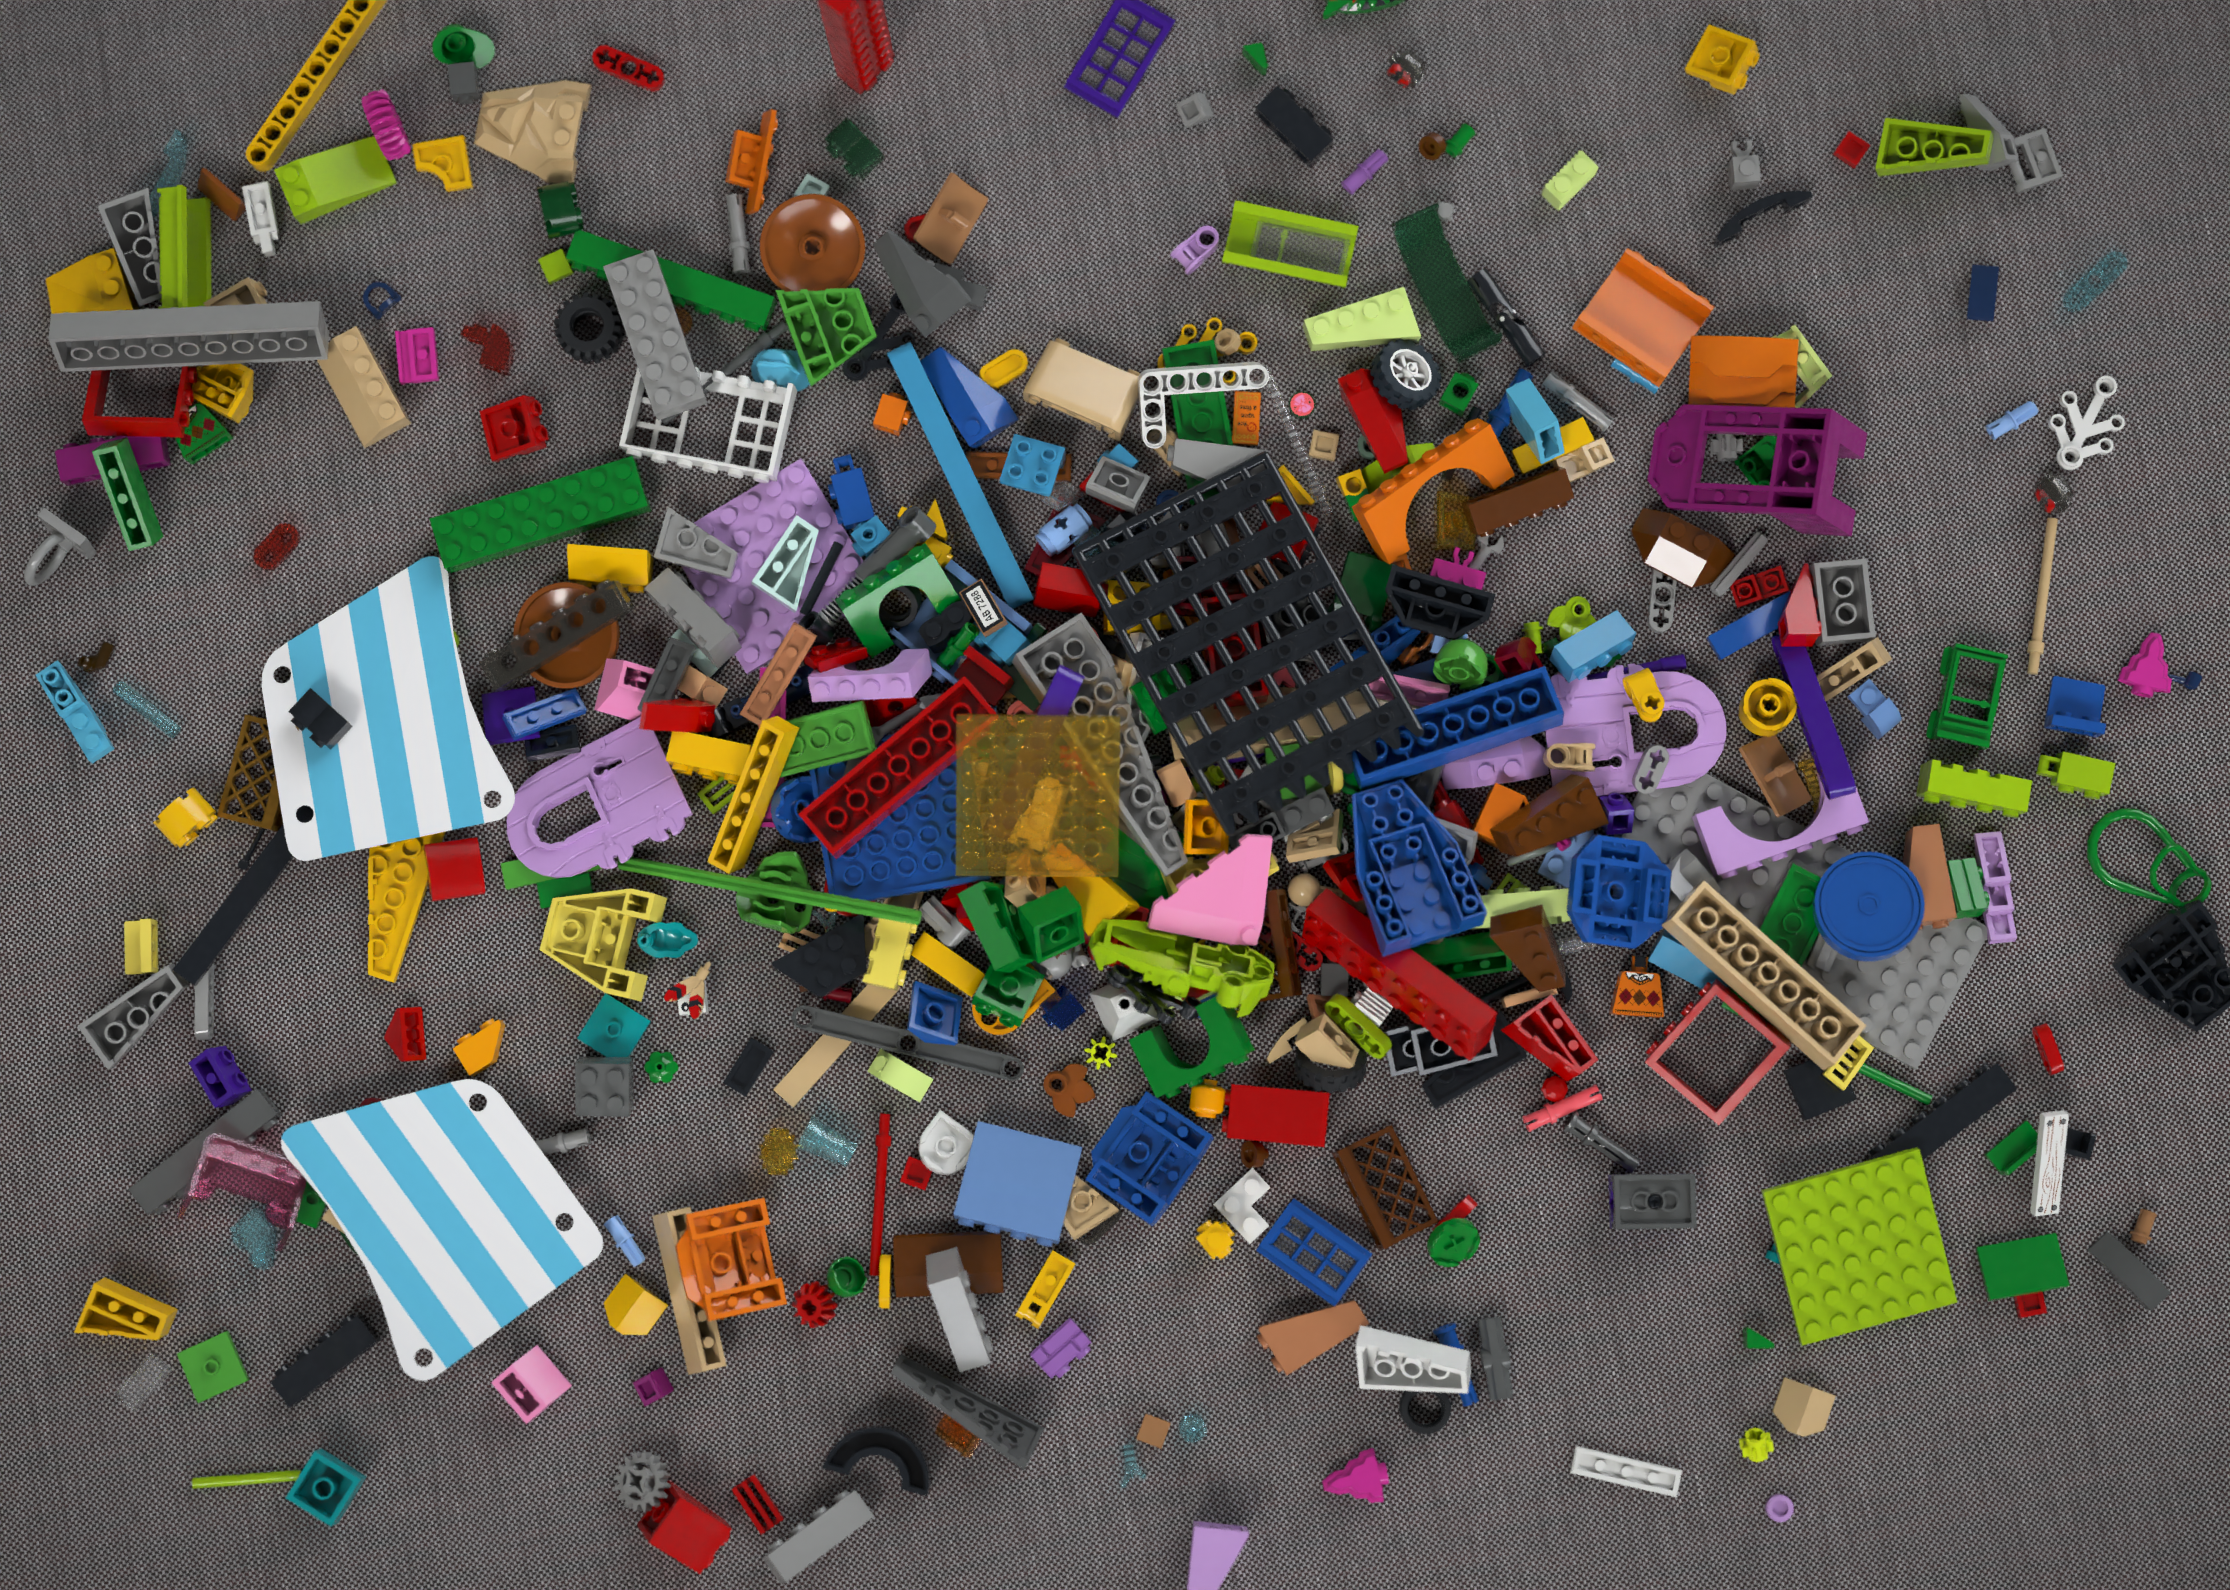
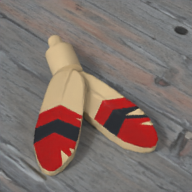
M706 962L704 967L701 966L695 976H691L672 986L666 992L664 1000L674 1002L690 993L689 1012L693 1019H698L704 1007V980L710 972L708 969L711 963Z

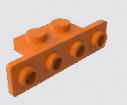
M774 109L763 113L759 135L742 130L734 131L725 182L749 188L745 213L749 215L758 212L764 203L762 191L769 176L767 163L773 153L772 135L778 126L777 110Z

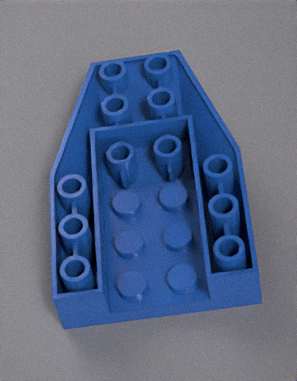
M1401 779L1352 794L1356 877L1382 957L1482 926L1487 911L1457 841L1409 786Z

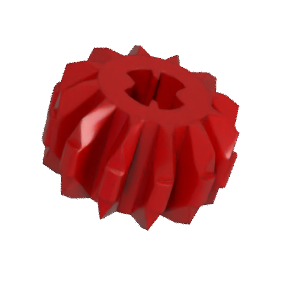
M814 1281L811 1284L805 1283L801 1286L800 1290L793 1294L796 1300L792 1302L791 1306L797 1308L794 1316L802 1317L801 1325L809 1323L810 1328H816L817 1326L828 1324L829 1320L835 1317L836 1313L833 1309L837 1308L838 1303L832 1301L835 1294L833 1292L828 1293V1285L821 1286L819 1281Z

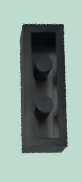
M1277 85L1255 107V115L1311 168L1332 147L1333 139L1331 137L1333 135L1324 125L1319 126L1313 120V114L1306 107L1301 108L1294 102L1296 99L1289 90H1282Z

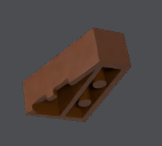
M1543 905L1490 917V937L1539 992L1566 987V967Z

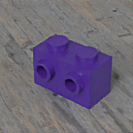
M226 1046L207 1048L189 1062L190 1067L214 1108L233 1105L252 1091L246 1076L239 1070L232 1052Z

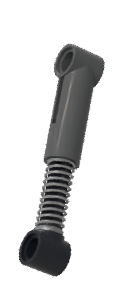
M912 506L901 515L899 525L855 570L856 577H852V582L848 581L849 585L845 584L846 588H842V592L838 591L839 595H835V599L839 598L844 591L853 589L861 584L866 577L877 574L885 569L890 562L899 560L907 555L917 543H923L928 540L936 529V523L919 507ZM832 598V602L829 601V605H825L826 609L822 608L820 612H809L799 622V625L817 635L813 643L814 646L827 645L834 636L836 621L842 618L843 612L834 598Z

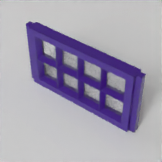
M1115 0L1067 79L1064 88L1118 119L1176 21L1140 0Z

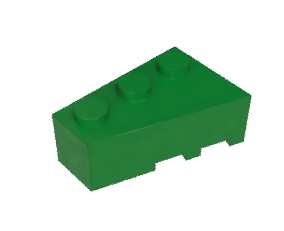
M981 881L957 895L994 970L1011 973L1034 961L1035 958L1020 926L1018 908L1004 897L1005 885Z

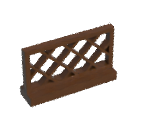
M1270 890L1266 892L1267 910L1264 913L1263 924L1270 928L1271 936L1267 943L1261 938L1258 939V943L1263 946L1260 954L1264 956L1267 950L1275 955L1276 962L1274 963L1273 978L1279 981L1281 993L1272 994L1269 992L1259 1002L1302 995L1286 890Z
M1392 1125L1332 1153L1378 1251L1384 1250L1438 1223L1437 1217ZM1388 1133L1392 1141L1390 1152L1376 1148L1379 1137ZM1373 1140L1372 1146L1365 1144ZM1359 1146L1370 1149L1366 1164L1356 1160L1352 1152L1353 1149ZM1395 1149L1398 1155L1393 1154ZM1374 1151L1388 1156L1384 1170L1370 1166ZM1392 1158L1402 1162L1404 1169L1401 1176L1388 1172ZM1369 1169L1382 1174L1378 1188L1368 1185L1366 1181ZM1386 1176L1400 1180L1396 1194L1382 1190ZM1404 1182L1413 1185L1416 1190L1413 1201L1400 1197ZM1380 1193L1394 1198L1390 1212L1379 1208L1377 1203ZM1398 1200L1411 1204L1407 1219L1394 1214ZM1415 1207L1425 1209L1430 1220L1422 1224L1411 1221ZM1392 1218L1405 1222L1403 1233L1396 1237H1393L1389 1228ZM1410 1224L1413 1225V1226H1416V1227H1414V1228L1408 1230Z

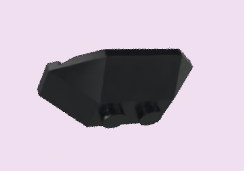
M1392 565L1385 589L1403 626L1451 640L1458 639L1488 621L1496 595Z

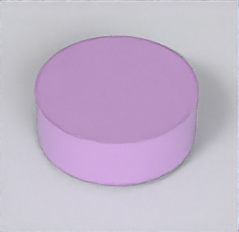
M1774 1494L1765 1503L1766 1514L1776 1522L1787 1521L1793 1514V1503L1785 1495Z

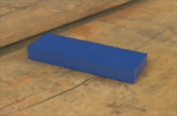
M573 688L505 713L502 719L513 740H517L586 714L587 708L577 689Z

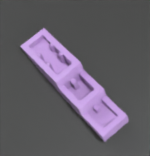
M2001 831L1974 834L1977 866L1982 868L1983 880L1981 882L1983 890L1987 891L1990 899L1988 909L1983 913L1984 923L1987 928L1988 944L2015 942L2017 934L2012 915L2014 904L2009 886L2012 879Z

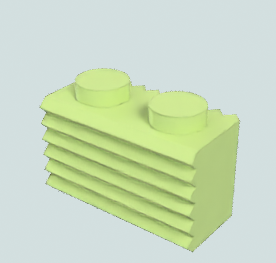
M1578 151L1570 159V162H1567L1548 183H1545L1542 196L1559 211L1595 176L1599 167L1583 151Z

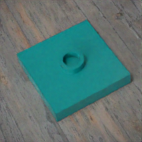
M605 993L577 1039L606 1057H630L652 1021Z

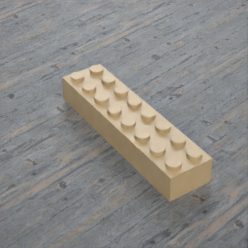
M1705 881L1696 885L1661 925L1822 1070L1835 1065L1867 1026Z

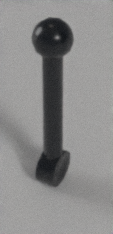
M259 829L245 858L238 862V867L241 870H247L250 867L249 860L266 829Z

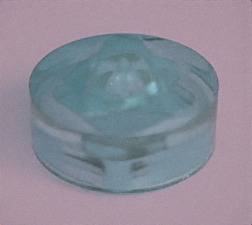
M1186 1415L1179 1423L1181 1437L1187 1442H1198L1206 1435L1207 1427L1200 1415Z

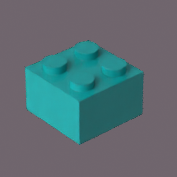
M321 1448L314 1451L287 1494L286 1499L332 1527L339 1523L367 1476Z

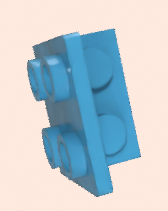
M1014 434L1002 470L1000 483L1047 497L1051 496L1059 468L1063 469L1066 460L1065 447Z

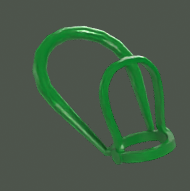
M2121 808L2105 814L2093 826L2087 840V858L2093 873L2105 885L2121 892L2172 904L2177 909L2195 900L2203 902L2208 897L2212 882L2207 872L2196 866L2186 849L2175 843L2165 827L2153 815L2139 809ZM2121 819H2136L2147 824L2166 844V847L2155 857L2149 873L2152 886L2163 896L2112 877L2102 867L2098 857V841L2102 832L2111 823ZM2172 851L2187 869L2174 879L2168 893L2158 884L2156 873L2162 859L2167 853ZM2193 876L2203 878L2204 887L2196 898L2188 902H2181L2176 897L2179 886L2186 879Z

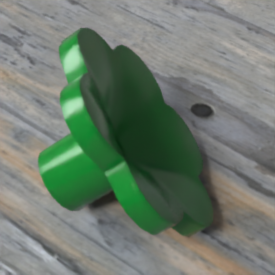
M653 1052L650 1055V1061L645 1063L644 1069L649 1073V1078L652 1082L658 1083L662 1081L669 1083L672 1081L673 1074L678 1071L679 1067L673 1061L674 1058L670 1052L662 1054L660 1052Z

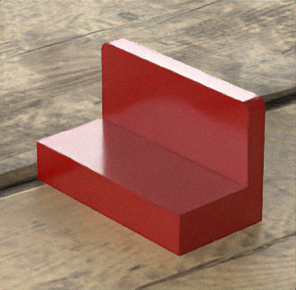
M969 645L963 653L966 659L954 673V676L958 680L965 676L992 706H996L1015 682L1010 675Z

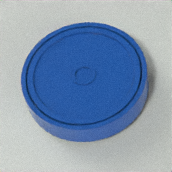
M1858 852L1836 861L1822 876L1813 899L1814 921L1825 942L1845 957L1866 962L1884 960L1905 949L1921 926L1925 908L1923 891L1911 870L1899 860L1878 852Z

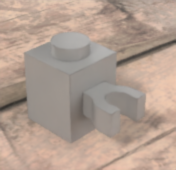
M1752 140L1745 142V151H1740L1737 148V141L1731 142V153L1734 157L1731 158L1727 165L1730 191L1756 189L1761 181L1759 155H1749L1752 150Z

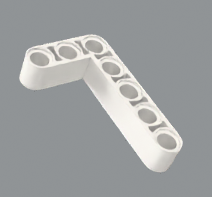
M1242 362L1144 370L1138 377L1140 430L1143 442L1146 446L1156 449L1164 445L1166 441L1164 395L1259 389L1264 387L1269 381L1267 369L1259 362ZM1253 369L1262 370L1263 375L1259 381L1253 382L1250 380L1249 374ZM1229 370L1235 371L1236 379L1234 382L1229 384L1223 382L1225 372ZM1202 372L1210 374V380L1206 385H1199L1196 382L1197 376ZM1175 374H1181L1184 377V382L1179 387L1170 385V379ZM1148 376H1155L1158 380L1157 385L1152 389H1147L1143 385L1145 378ZM1151 402L1157 403L1159 405L1158 412L1155 415L1146 414L1145 407ZM1151 429L1160 430L1159 439L1156 441L1147 440L1148 431Z

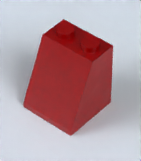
M668 1480L666 1483L671 1484V1488L664 1489L667 1498H659L661 1505L659 1507L652 1506L651 1511H646L637 1523V1526L648 1543L698 1574H701L704 1569L712 1564L714 1554L719 1547L728 1541L732 1529L726 1520Z

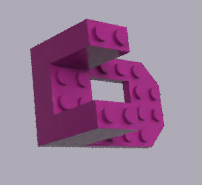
M1683 404L1675 411L1676 415L1667 423L1663 422L1655 429L1647 481L1671 510L1770 514L1801 534L1852 537L1856 511L1833 497L1832 492L1837 459H1864L1867 433L1833 409ZM1708 434L1777 436L1770 486L1700 483Z

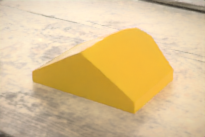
M626 1273L604 1301L610 1326L622 1335H647L669 1306Z

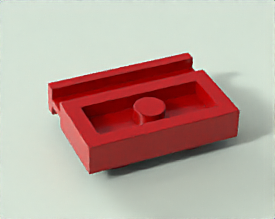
M849 637L839 638L834 644L828 646L818 645L811 648V651L804 658V663L815 670L818 669V672L821 673L867 658V648L865 646L862 647L860 643Z

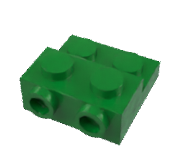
M1181 663L1176 664L1186 685H1191L1192 683L1189 679L1192 678V674L1186 664L1181 665ZM1166 670L1152 677L1163 698L1177 692ZM1140 681L1131 686L1129 690L1154 735L1166 729L1167 726L1143 682Z
M990 964L974 995L972 1004L975 1005L976 1011L982 1015L988 1016L991 1013L1000 1017L999 1021L1007 1027H1013L1014 1025L1020 1027L1045 975L1025 965L1009 973L995 971L992 964Z

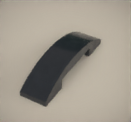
M1809 191L1781 192L1766 196L1749 204L1726 223L1713 243L1715 248L1739 237L1743 231L1740 224L1780 205L1784 213L1787 214L1808 204L1813 198L1812 193Z

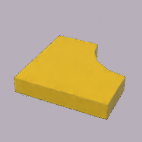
M464 135L412 144L415 166L418 172H430L437 175L443 181L447 192L473 188Z

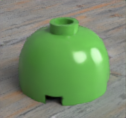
M1469 639L1451 640L1439 650L1434 661L1433 673L1444 684L1451 686L1453 682L1460 684L1459 689H1475L1484 683L1487 675L1488 659L1484 650Z

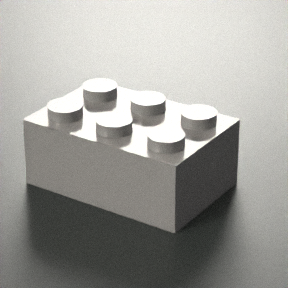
M1867 558L1812 564L1809 567L1814 583L1812 590L1813 596L1817 598L1818 602L1817 620L1822 625L1821 635L1816 639L1817 646L1869 642L1874 639L1876 634Z

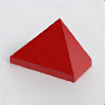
M422 1007L396 1008L385 1033L384 1039L401 1062L426 1060Z

